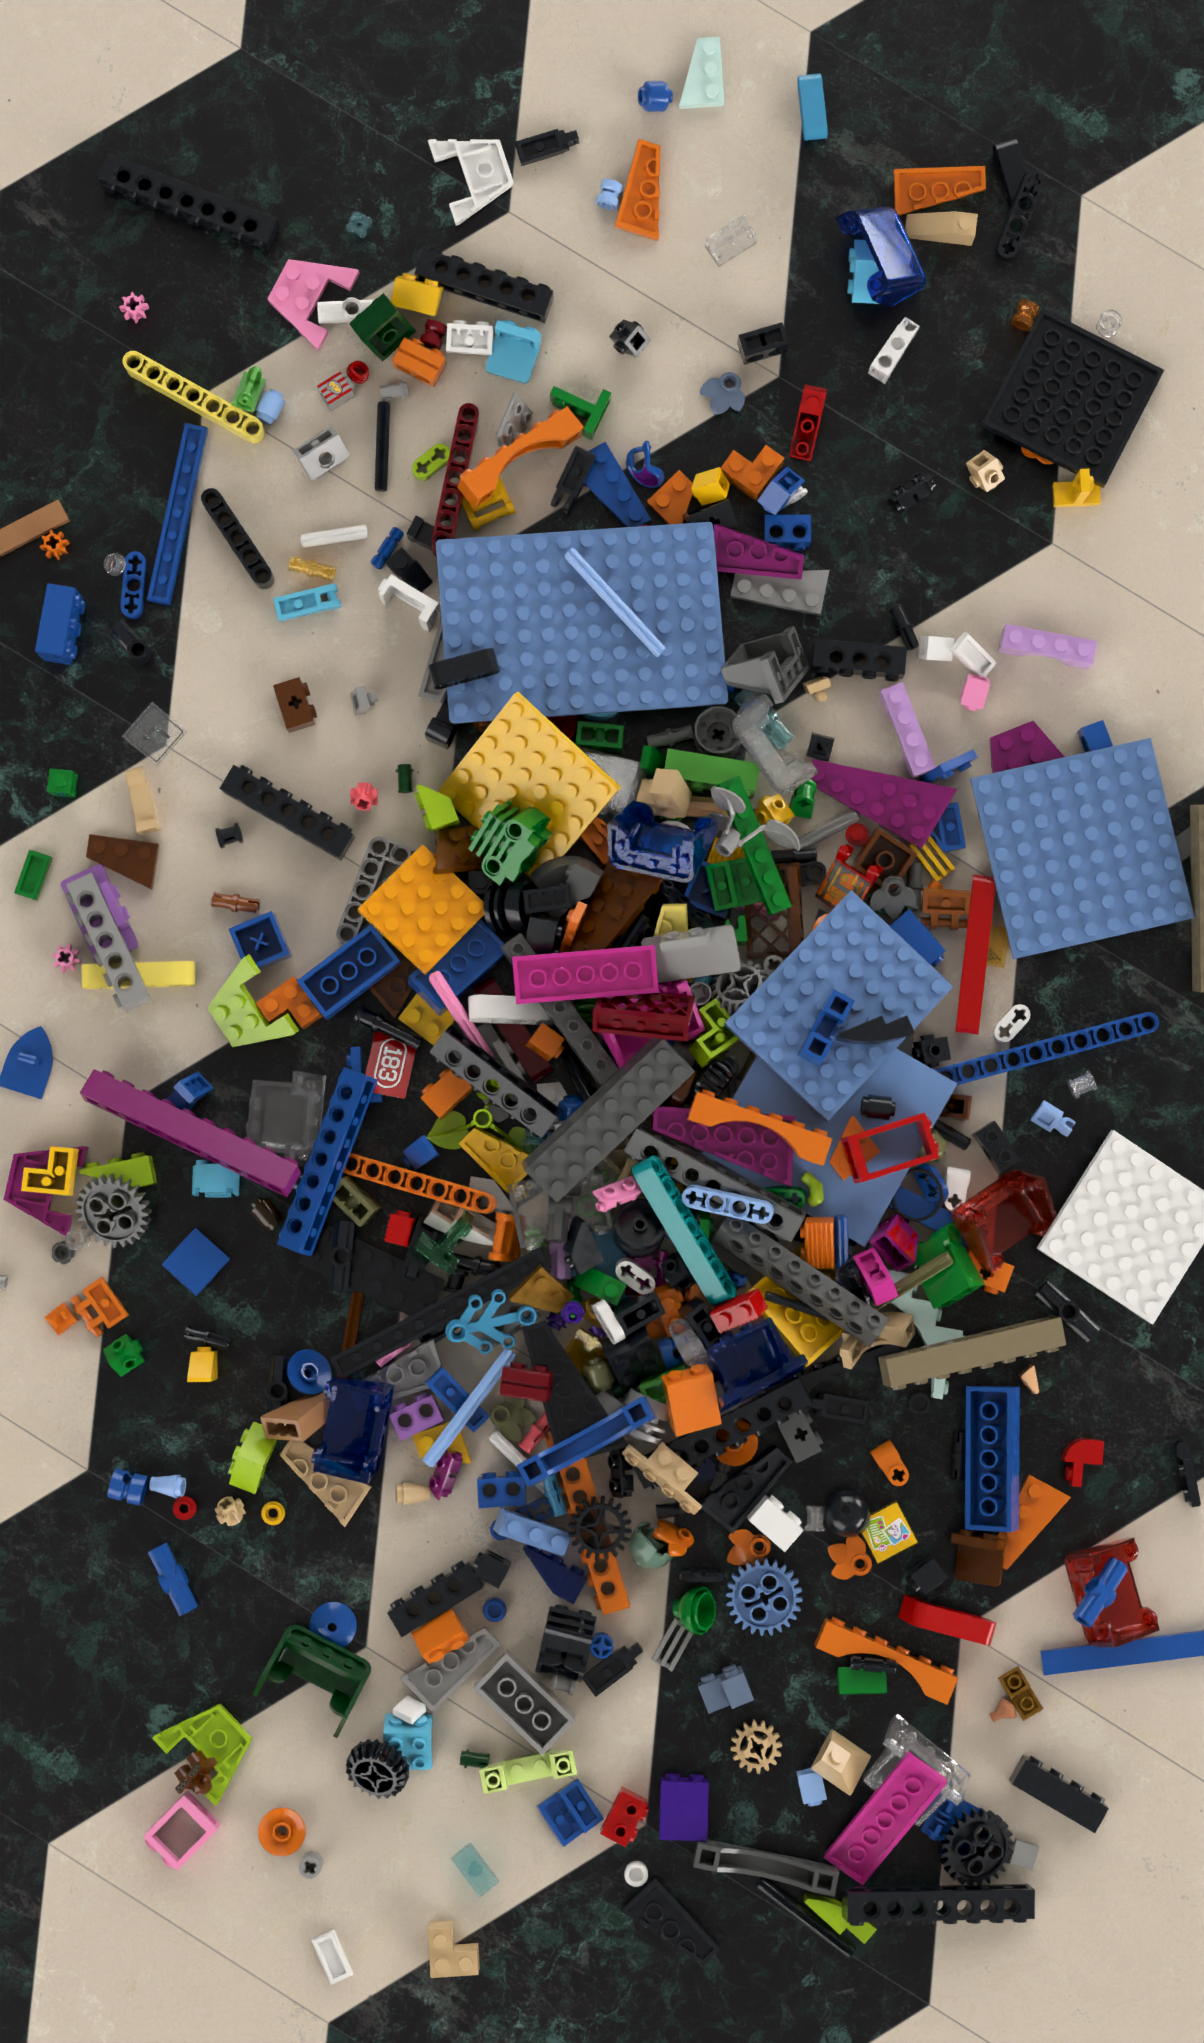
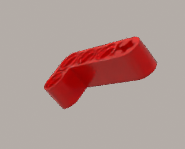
M904 1594L898 1618L913 1626L987 1646L991 1645L997 1622L935 1605L908 1594Z

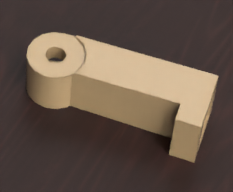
M143 766L126 770L125 776L136 820L137 833L145 835L160 831L158 815Z

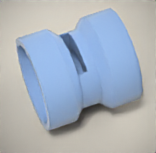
M603 179L600 185L601 193L597 195L596 204L607 210H617L619 204L618 197L622 194L624 186L615 180Z

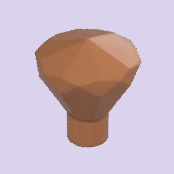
M1006 1697L1000 1701L996 1710L989 1714L993 1722L1001 1718L1016 1719L1017 1717L1014 1705Z

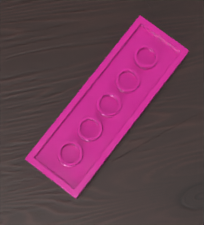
M655 945L512 957L516 1004L659 993Z
M908 1751L824 1853V1859L863 1886L947 1784V1778Z

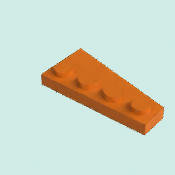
M638 139L614 227L658 241L661 146Z
M985 166L894 169V217L985 191Z
M1029 1474L1027 1475L1019 1490V1530L997 1533V1538L1006 1539L1004 1569L1007 1570L1067 1503L1071 1498L1070 1496Z

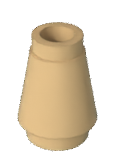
M407 1482L396 1484V1503H402L403 1506L430 1500V1487Z

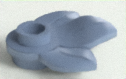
M732 372L725 373L720 378L708 379L700 389L701 395L711 398L710 407L714 415L723 414L729 407L735 411H740L745 402V396L740 390L741 380L737 374ZM731 381L733 382L734 386L732 388H728L725 385L726 382Z

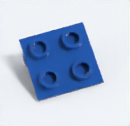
M943 1788L920 1831L927 1834L934 1841L945 1840L946 1837L942 1834V1831L949 1832L950 1829L947 1823L954 1825V1816L961 1819L962 1811L970 1815L971 1808L977 1811V1813L980 1808ZM961 1843L958 1846V1849L961 1848L964 1843Z

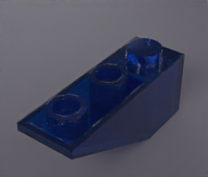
M524 1543V1552L551 1592L574 1604L587 1580V1576L584 1575L585 1570L574 1564L572 1567H569L563 1563L564 1559L552 1553L549 1556L542 1552L543 1549Z

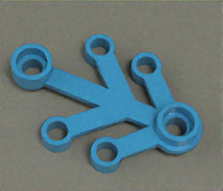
M496 1289L491 1293L492 1300L478 1321L469 1323L475 1311L482 1308L483 1302L479 1295H471L468 1299V1306L461 1317L450 1321L445 1328V1333L452 1342L466 1341L476 1347L481 1354H489L492 1351L490 1340L486 1338L479 1339L471 1334L472 1332L481 1331L500 1342L505 1349H511L515 1345L514 1336L511 1333H502L494 1327L518 1321L522 1325L529 1326L536 1321L537 1314L533 1307L523 1305L516 1312L492 1317L498 1307L506 1300L505 1293L501 1289ZM497 1294L503 1295L500 1300H495L494 1297ZM475 1299L480 1301L476 1306L471 1305V1302ZM525 1310L530 1311L527 1317L522 1316ZM455 1327H460L461 1331L459 1333H454L453 1329ZM506 1338L512 1339L509 1344H505L504 1340ZM487 1343L489 1347L485 1350L481 1349V1345Z

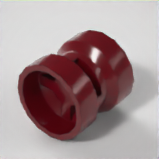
M427 319L424 326L426 330L421 335L420 341L424 344L423 346L429 349L435 348L440 350L442 346L441 339L446 335L447 326L439 321Z

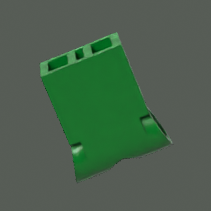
M952 1222L935 1231L926 1242H918L916 1261L911 1264L917 1270L944 1252L949 1253L953 1259L952 1265L921 1283L933 1309L948 1307L985 1285L966 1248L962 1246L961 1235L957 1226Z

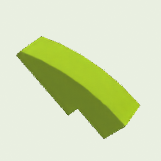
M811 1893L803 1895L804 1902L840 1935L847 1928L865 1944L877 1930L873 1922H864L863 1926H852L847 1923L842 1917V1902Z

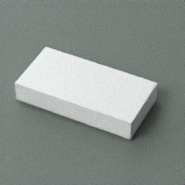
M963 632L949 649L974 675L986 677L996 665L995 660L966 632Z
M334 1929L312 1939L313 1946L331 1985L353 1975L352 1968Z

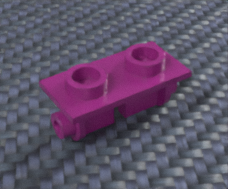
M446 1450L436 1463L434 1474L429 1481V1487L437 1500H440L441 1496L448 1497L452 1493L456 1477L450 1475V1473L458 1474L463 1461L462 1453L458 1451L450 1454Z

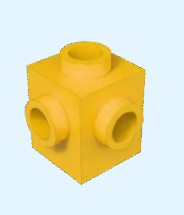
M779 793L772 797L766 795L758 801L759 806L754 811L761 825H767L769 819L777 820L787 825L794 817V813Z

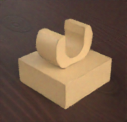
M825 675L803 683L805 692L809 695L814 693L816 701L822 702L828 699L824 689L831 687L829 678Z

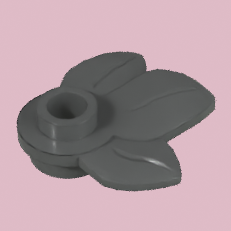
M889 876L883 881L882 887L873 892L870 899V908L873 911L884 908L892 919H896L901 914L904 905L916 906V894L913 889L905 886L901 877ZM894 883L897 884V887H896V888H894V889H890V888H889V886H890L891 884H894Z

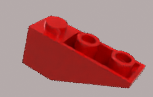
M804 385L789 457L811 461L827 389Z

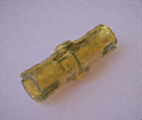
M294 556L290 557L289 571L308 574L307 576L310 578L316 576L334 581L336 574L335 566L320 564L314 559L308 561Z

